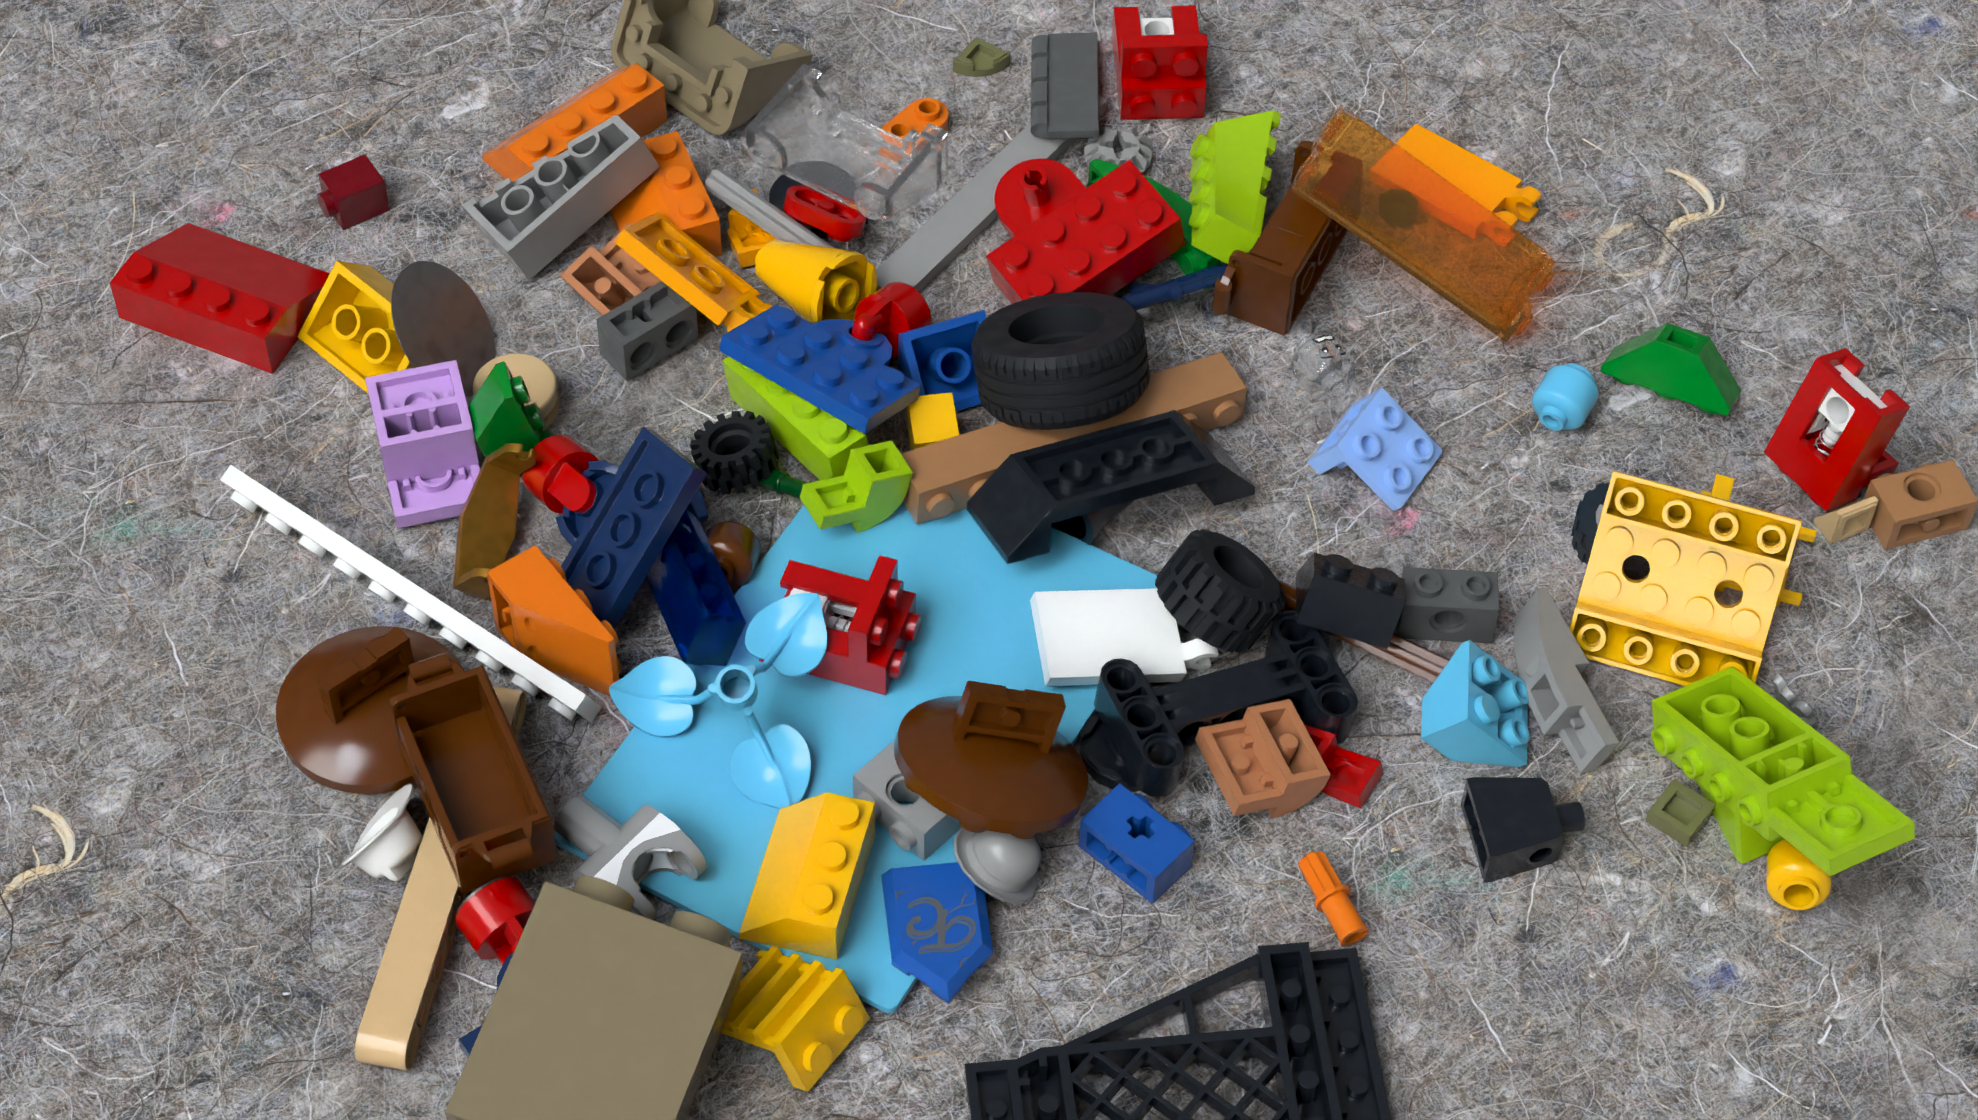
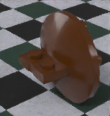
M391 626L364 627L331 637L308 651L293 666L280 688L276 704V723L282 746L290 760L303 774L319 784L335 790L356 794H375L398 791L407 784L413 785L415 781L397 741L389 700L392 696L407 692L409 677L407 665L445 652L450 660L463 669L462 665L444 645L425 634L410 629ZM449 671L447 673L417 682L415 684L416 686H420L428 682L452 675L453 672Z
M967 681L962 696L931 699L911 709L902 719L894 740V756L897 766L904 777L906 788L919 794L938 810L957 819L964 829L973 833H982L989 830L1011 834L1019 839H1031L1035 833L1061 827L1073 819L1079 812L1088 789V774L1079 753L1057 731L1066 708L1062 694L1029 689L1021 691L1008 689L1002 685Z

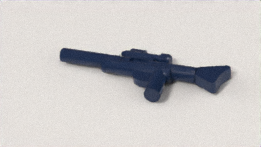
M1228 264L1206 267L1200 271L1162 283L1133 284L1129 289V295L1119 299L1126 301L1136 311L1169 300L1175 301L1183 298V295L1215 286V282L1222 278Z

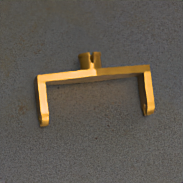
M505 444L486 456L459 517L453 588L483 600L490 597L487 571L504 562L515 537L520 474L536 464L538 453L534 449H530L529 452L522 451V444Z

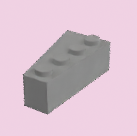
M617 114L568 142V150L558 156L548 158L546 155L532 163L534 170L513 182L509 177L493 186L496 192L479 202L474 197L461 205L482 234L528 280L535 276L660 167L642 138Z

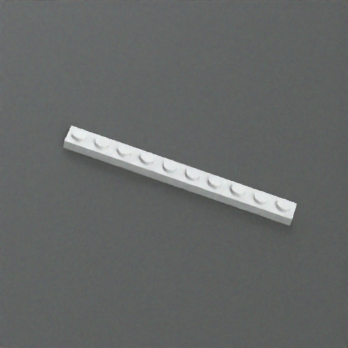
M230 465L220 479L234 490L230 499L251 513H254L257 507L268 512L264 519L265 522L285 535H288L294 529L303 535L298 543L320 558L328 551L337 557L333 566L352 579L357 580L361 574L372 580L368 589L389 603H392L397 596L407 603L403 611L427 627L429 622L434 620L443 626L439 635L463 650L467 643L479 650L474 658L496 673H499L503 666L514 672L515 675L511 680L512 683L533 697L537 695L539 690L552 697L548 706L565 718L572 721L575 715L578 714L592 723L602 707L583 692L234 466Z

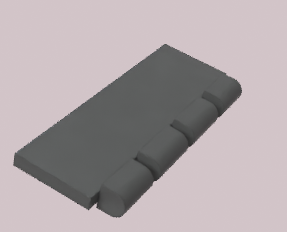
M1097 32L1056 33L1035 36L1031 41V134L1035 137H1048V139L1099 137Z

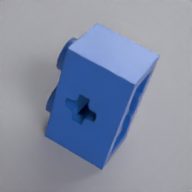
M1120 783L1080 820L1078 846L1152 904L1192 867L1195 840L1191 838L1188 831L1179 823L1168 821L1154 810L1151 803L1144 796L1138 793L1133 794Z

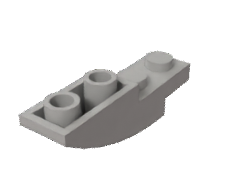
M1539 588L1515 616L1514 652L1520 678L1526 683L1528 703L1543 735L1559 734L1580 773L1595 771L1620 743L1581 676L1582 671L1589 665L1586 656L1547 588Z

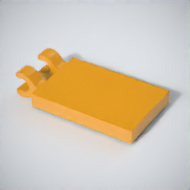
M1416 123L1368 170L1367 183L1383 192L1394 190L1408 193L1417 201L1416 210L1471 240H1474L1481 233L1501 247H1506L1515 238L1516 234L1510 230L1518 222V219L1529 223L1538 214L1539 209L1533 205L1542 196L1537 189L1531 186L1521 188L1522 179Z
M659 212L624 228L614 242L716 325L720 326L724 323L728 332L772 307V305L766 304L758 298L760 293Z

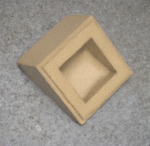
M1872 496L1815 517L1813 520L1814 524L1830 544L1867 531L1879 500Z

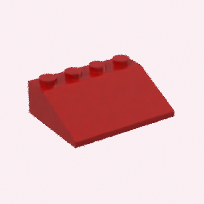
M187 223L133 252L109 283L119 318L273 374L299 338L297 336L330 273Z

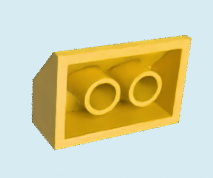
M336 261L297 337L368 393L366 377L414 368L399 343L393 325L391 296L394 284L370 265Z
M826 792L779 810L739 931V939L834 960L838 959L875 838V802Z

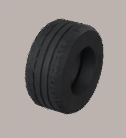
M1067 292L1037 296L1015 302L988 316L979 325L971 343L980 402L992 416L1010 426L1025 429L1052 430L1079 427L1106 420L1134 405L1143 395L1149 384V359L1142 317L1126 301L1111 295L1092 292Z

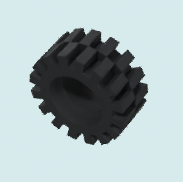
M732 411L730 418H725L724 413L717 415L718 422L713 423L708 420L703 423L705 431L697 429L694 433L696 440H691V454L695 464L707 473L702 483L705 486L708 485L711 491L716 492L720 488L722 494H730L731 489L736 488L737 493L745 492L744 486L751 484L754 489L760 486L758 480L760 477L767 481L771 476L770 469L776 470L778 466L776 459H779V453L769 424L765 422L761 415L755 418L754 412L746 411L742 417L740 411ZM741 450V451H739V452H737V453L727 455V454H729V453H731V452H733V451Z

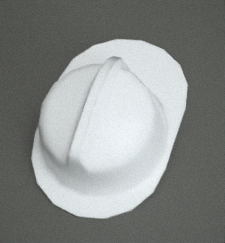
M407 784L399 789L377 811L361 834L353 852L342 863L343 866L351 861L374 878L378 879L385 876L393 881H399L413 867L422 835L406 809L414 790L412 784Z

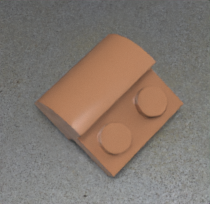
M621 231L599 252L591 245L560 275L601 316L661 282L658 277L614 243Z
M1291 699L1247 707L1243 719L1201 727L1195 738L1234 816L1266 809L1272 819L1291 813L1316 797L1325 787L1331 775Z

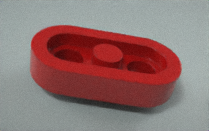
M799 185L787 189L783 209L801 225H811L826 232L830 238L840 242H849L863 234L867 216L859 207L813 187Z

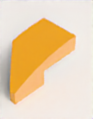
M756 188L751 189V190H753L754 192H756L757 194H759V193L757 192ZM732 208L728 213L729 229L727 230V238L740 268L755 265L758 251L768 242L778 239Z

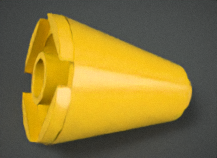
M772 240L758 251L755 258L757 277L811 324L825 319L855 321L858 304L862 299L874 293L877 288V273L874 264L868 262L866 256L856 251Z

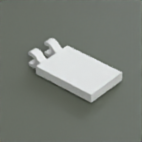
M1157 588L1034 592L1030 599L1045 686L1096 685L1099 682L1101 668L1104 664L1112 659L1119 658L1127 659L1137 664L1148 683L1180 682L1187 674L1186 668H1210V658L1218 657V648L1209 645L1199 638L1181 643L1178 626L1182 625L1166 609L1165 604L1157 594Z

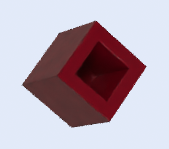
M365 154L318 174L322 191L317 194L319 205L327 218L333 216L342 230L390 211L385 181Z

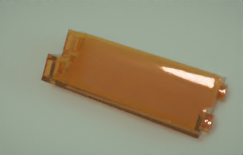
M1340 104L1310 149L1311 155L1300 166L1292 184V191L1505 342L1510 339L1513 333L1519 336L1533 318V314L1530 313L1533 305L1529 297L1535 290L1541 292L1555 274V270L1552 269L1555 264L1552 255Z

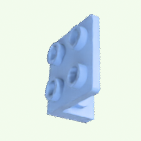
M1380 388L1350 406L1307 463L1319 475L1335 466L1341 470L1348 465L1392 511H1396L1402 508L1440 457L1442 449L1383 388Z

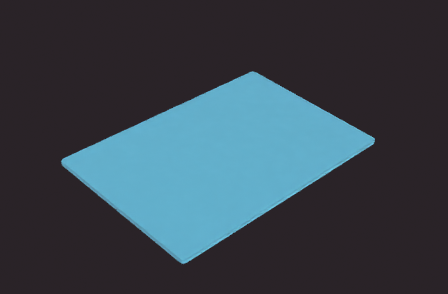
M902 502L895 512L883 522L868 530L857 533L851 523L820 530L805 505H803L755 568L749 582L742 585L684 663L693 671L697 681L696 691L693 696L699 695L707 690L710 684L715 683L718 673L726 666L737 664L747 668L751 664L754 666L761 664L762 662L759 661V658L751 655L746 648V630L753 617L759 611L773 602L784 598L787 589L780 587V580L789 560L868 581L879 555L898 560V580L904 582L903 590L916 593V613L922 615V622L916 641H908L904 649L907 652V659L903 674L900 679H892L886 695L809 674L799 677H786L778 673L773 665L766 672L754 676L758 687V696L751 708L763 734L778 724H786L797 730L808 746L811 757V775L807 791L801 801L826 792L853 798V775L895 740L904 716L915 706L925 701L947 696H962L967 681L1002 685L1008 689L1021 691L1029 689L1062 694L1066 708L1057 731L1074 745L1081 735V730L1086 722L1096 712L1094 700L1098 684L1045 686L1030 599L1034 592L1157 588L1155 586L1157 575L1099 548L1088 545L1051 527L1049 553L1007 564L966 509L951 513L941 519H933L916 524ZM714 695L702 704L692 705L693 723L687 731L677 736H652L634 727L584 792L583 796L622 825L643 805L655 808L673 821L699 848L706 860L707 870L697 879H691L684 874L679 876L673 872L659 871L645 877L638 886L686 912L696 913L718 922L727 928L731 935L739 938V931L780 809L752 801L744 796L733 783L729 768L731 755L740 742L755 738L743 711H733L726 708L720 701L719 696ZM905 801V802H900L899 804L909 805V804H913V803H912V802H907V801ZM875 821V838L838 959L834 960L779 948L782 954L788 957L793 953L799 954L803 961L808 964H812L814 960L820 961L826 970L832 972L836 967L843 969L861 1001L884 1013L891 1014L896 1012L918 979L913 975L907 976L892 965L881 875L891 868L957 862L954 854V838L958 832L924 861L912 850L905 851L893 841L889 832ZM554 832L557 846L584 860L589 857L559 833ZM743 940L763 951H768L771 947L770 945Z

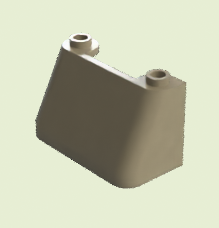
M624 0L611 44V54L615 65L619 69L635 63L640 65L664 84L665 98L668 104L712 134L721 135L735 131L803 80L807 74L813 54L794 42L781 43L775 47L770 59H767L715 24L719 8L718 0Z

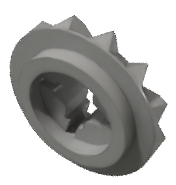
M1119 124L1114 130H1109L1102 126L1099 131V137L1088 138L1087 145L1084 146V158L1088 167L1089 162L1095 159L1117 165H1122L1130 159L1137 169L1143 173L1151 163L1152 149L1149 147L1148 137L1139 136L1136 127L1125 131L1122 130ZM1114 146L1122 147L1123 154H1120V159H1116Z

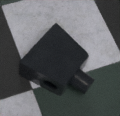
M1471 777L1466 780L1461 808L1484 883L1493 882L1554 863L1558 860L1564 840V833L1584 830L1585 817L1581 803L1570 802L1555 805L1548 782L1542 778Z

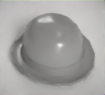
M961 827L954 838V854L963 873L974 885L988 895L1003 902L1022 904L1031 900L1037 888V869L1041 863V850L1036 837L1019 839L1011 834L989 830L982 833H973Z

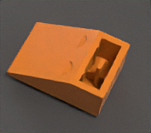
M534 545L487 571L495 627L506 642L550 672L610 696V685L620 680L619 674L622 673V666L616 654V646L619 645L618 636L608 621L603 620L600 622L593 614L592 606L581 589L573 590L566 582L565 573L557 560L554 558L547 559L540 549Z

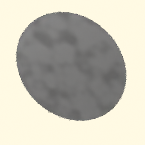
M431 261L414 262L400 272L392 290V320L399 343L414 368L456 360L465 397L473 396V381L477 372L487 362L495 358V341L488 316L473 290L455 272Z

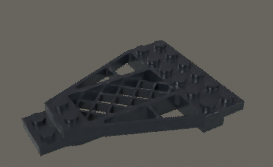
M1309 942L1258 946L1256 955L1064 1045L1042 1047L1018 1059L968 1063L964 1066L970 1120H1078L1074 1093L1091 1105L1079 1120H1094L1100 1112L1111 1120H1142L1152 1107L1170 1120H1194L1191 1117L1203 1103H1206L1225 1117L1223 1120H1253L1243 1112L1255 1098L1277 1112L1271 1120H1391L1357 948L1310 952ZM1248 979L1257 981L1266 1027L1197 1033L1193 1005ZM1178 1012L1183 1014L1186 1035L1121 1040ZM1256 1057L1268 1065V1068L1256 1081L1236 1067L1241 1059ZM1205 1062L1216 1069L1217 1072L1203 1085L1184 1071L1190 1063ZM1155 1067L1165 1076L1152 1090L1133 1077V1074L1139 1068ZM1102 1071L1111 1077L1113 1081L1100 1095L1081 1081L1087 1073ZM1274 1076L1278 1095L1265 1087ZM1226 1077L1247 1091L1235 1106L1214 1092ZM1174 1082L1195 1096L1183 1111L1162 1097ZM1122 1087H1125L1143 1100L1131 1116L1110 1102Z

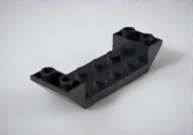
M1176 410L1010 454L967 501L966 510L1004 561L1010 564L1049 553L1051 523L1195 483L1214 506L1255 495L1256 487L1212 435Z

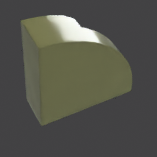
M976 37L953 61V72L970 77L989 76L1008 67L1011 54Z

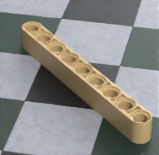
M493 686L516 740H518L525 717L526 692L524 690ZM430 817L359 1026L355 1043V1060L359 1063L405 1071L410 1070L456 933L457 925L455 918L457 910L468 895V892L461 893Z

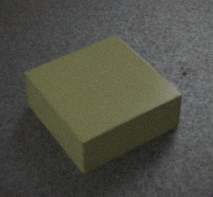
M1673 779L1649 809L1645 822L1688 847L1713 815L1716 804Z

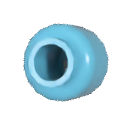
M1573 363L1556 365L1550 368L1544 375L1533 394L1532 405L1540 422L1545 427L1554 431L1576 430L1585 423L1597 402L1599 392L1594 377L1586 368Z

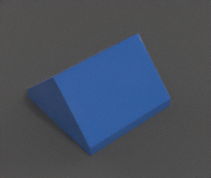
M979 310L898 334V370L907 378L921 385L918 396L952 392L955 411L981 404L971 343L979 325L987 318L985 310Z

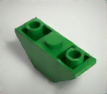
M1669 323L1614 347L1603 362L1600 370L1601 373L1612 376L1619 383L1626 385L1636 384L1653 390L1662 398L1670 400L1679 399L1696 405L1698 409L1708 414L1728 416L1741 393L1740 387L1710 337Z
M505 361L495 364L468 406L475 439L485 457L505 444L510 443L522 444V451L529 452L530 449H533L542 440L554 436L550 428L543 431L545 423L537 403L528 404L531 400L522 376L514 378Z

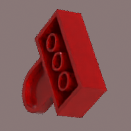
M1038 158L1023 161L1013 166L998 182L994 196L995 208L1001 225L1012 238L987 254L986 258L993 282L1008 301L1013 304L1029 298L1054 293L1092 292L1112 295L1185 246L1181 218L1130 159L1086 188L1064 164L1051 159Z

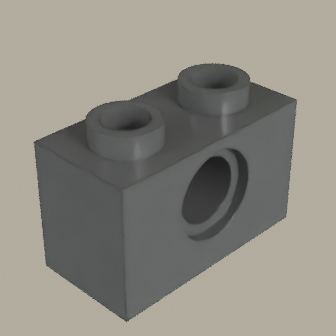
M1403 567L1401 578L1405 579L1406 603L1397 623L1398 636L1405 639L1453 642L1471 640L1473 643L1492 644L1499 615L1498 572Z

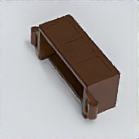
M1301 141L1295 150L1291 185L1276 211L1268 221L1250 254L1234 250L1229 257V263L1222 278L1215 282L1212 309L1216 314H1228L1283 336L1288 334L1354 222L1362 161L1321 147L1311 141Z
M446 652L407 665L409 670L407 692L392 696L389 700L396 737L461 893L464 894L475 890L496 878L511 877L558 860L552 818L484 666L464 671L458 664L448 658ZM449 671L453 672L452 675L428 682L420 686H416L415 684L417 682L447 673Z

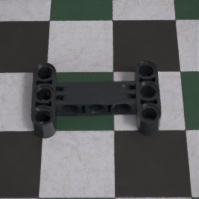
M1289 610L1279 613L1274 618L1265 649V658L1152 690L1137 664L1127 659H1112L1101 668L1094 706L1136 786L1140 791L1149 796L1163 797L1172 793L1176 788L1184 759V748L1197 744L1195 738L1199 728L1241 720L1247 707L1291 699L1303 724L1336 734L1337 744H1340L1349 735L1357 710L1358 699L1318 629L1296 623V611Z

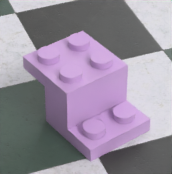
M453 360L366 377L368 395L397 529L460 516L479 474L480 467L472 422L457 361Z

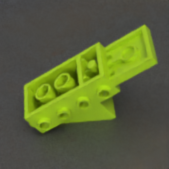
M1733 666L1652 700L1653 730L1651 731V740L1656 751L1660 755L1666 756L1682 769L1689 779H1694L1698 783L1704 797L1716 804L1713 815L1736 860L1741 864L1769 853L1773 845L1785 839L1829 876H1832L1915 839V822L1854 776L1851 767V757Z

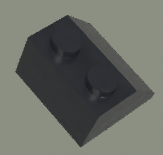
M1314 552L1298 570L1295 578L1296 623L1388 649L1406 603L1405 579L1398 577L1396 573L1386 568L1376 567L1370 569L1353 564L1348 558L1341 555L1329 554L1325 556Z

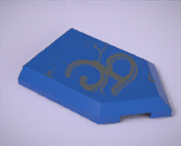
M958 862L891 868L881 875L892 965L907 976L913 975L932 988L933 994L949 1004L961 991L962 985L977 969H981L993 956L985 892L974 885L963 873Z

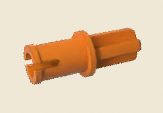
M1312 851L1307 853L1305 857L1299 860L1298 867L1316 898L1314 902L1317 911L1324 912L1341 946L1346 947L1361 941L1367 936L1369 929L1363 923L1349 898L1352 893L1349 886L1341 884L1324 852Z

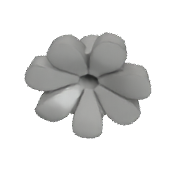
M1777 672L1770 682L1774 685L1776 700L1810 726L1818 723L1814 717L1815 711L1803 700L1797 701L1798 697L1788 687V683L1783 676Z

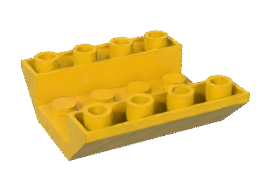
M1613 470L1570 625V630L1587 659L1684 686L1732 666L1755 683L1762 661L1765 641L1785 572L1792 558L1802 520ZM1632 555L1644 557L1650 565L1649 574L1640 580L1630 579L1623 571L1625 559ZM1726 580L1737 582L1743 590L1741 600L1732 605L1722 604L1715 595V588L1719 583Z

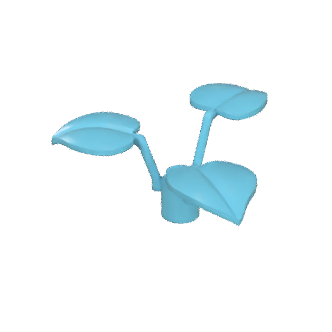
M801 593L782 598L766 606L753 617L746 630L745 645L751 655L764 660L761 664L755 666L751 664L747 668L737 664L726 666L718 673L715 683L710 684L708 689L699 695L693 696L696 691L697 681L690 667L682 660L674 657H655L639 664L626 676L610 685L609 693L621 714L641 731L657 737H672L687 731L691 727L694 719L692 705L702 704L714 695H718L726 708L733 711H743L755 738L740 742L731 755L729 764L730 775L737 789L752 801L777 809L801 802L807 791L811 775V757L804 738L797 730L786 724H778L763 734L751 706L755 703L758 696V687L754 679L755 675L766 672L773 665L776 671L783 676L799 677L810 673L821 663L827 649V630L821 599L817 593Z

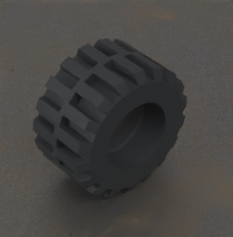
M1205 529L1200 531L1194 530L1187 536L1158 573L1155 580L1159 598L1165 604L1164 606L1186 630L1209 645L1232 653L1234 651L1243 653L1247 649L1249 650L1285 605V594L1279 581L1257 555L1239 542L1218 532Z

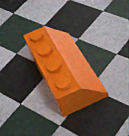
M637 63L614 70L482 154L483 161L505 179L509 177L513 182L534 170L532 163L546 155L548 158L558 156L568 150V142L616 114L642 138L667 122L665 86Z

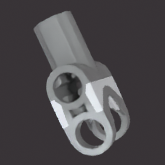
M574 796L561 808L554 822V829L557 833L589 856L573 872L575 881L580 876H592L623 888L635 900L631 912L651 920L657 918L656 911L649 900L640 892L641 888L638 886L645 877L651 873L668 871L679 876L684 874L691 879H697L707 870L706 860L696 844L673 821L649 805H643L622 825L585 796Z

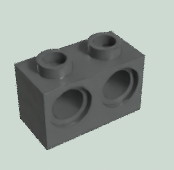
M663 281L596 319L600 355L626 381L698 339L696 308Z

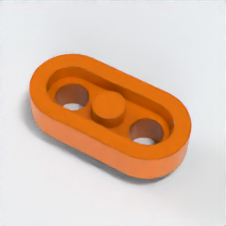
M922 98L912 102L880 129L878 149L881 156L894 163H905L915 159L946 133L948 129V109L946 105L933 98Z

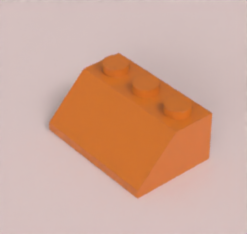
M678 131L643 140L660 167L610 210L618 231L620 232L628 223L632 225L659 212L714 257L721 256L720 219Z

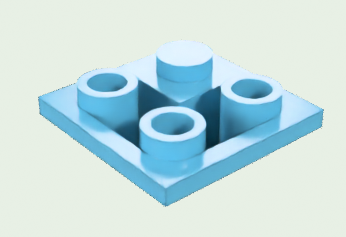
M1471 640L1461 643L1422 698L1421 739L1451 761L1511 767L1526 765L1527 742L1529 741V698L1526 683Z

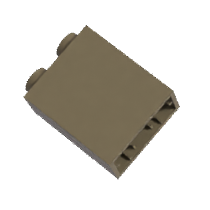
M580 876L577 878L572 891L545 881L445 1110L446 1119L686 1120L740 986L742 952L728 948L732 938L730 931L718 922L692 912H675L669 926L631 912L635 903L632 895L623 888L600 878Z

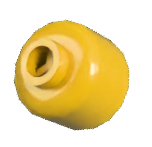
M1782 839L1772 846L1767 855L1766 888L1771 898L1779 905L1792 910H1806L1817 907L1826 901L1832 889V876H1829L1788 841Z

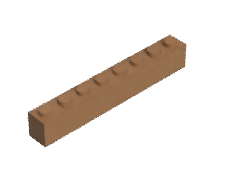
M1219 352L1150 374L1149 384L1139 400L1124 412L1106 420L1079 427L1052 430L1025 429L999 422L901 453L913 472L903 503L916 524L944 518L951 513L966 509L967 501L1010 454L1176 410L1205 431L1218 426H1227L1242 419L1247 387L1224 354Z

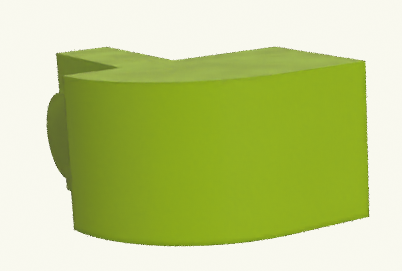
M892 440L851 449L844 475L803 484L800 499L820 530L851 523L856 532L859 533L878 525L895 512L907 494L913 472Z

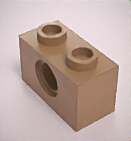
M1954 460L1937 464L1926 463L1913 470L1897 474L1886 473L1870 480L1864 497L1866 499L1875 496L1879 500L1870 525L1885 550L1966 530L1978 504L1977 497Z

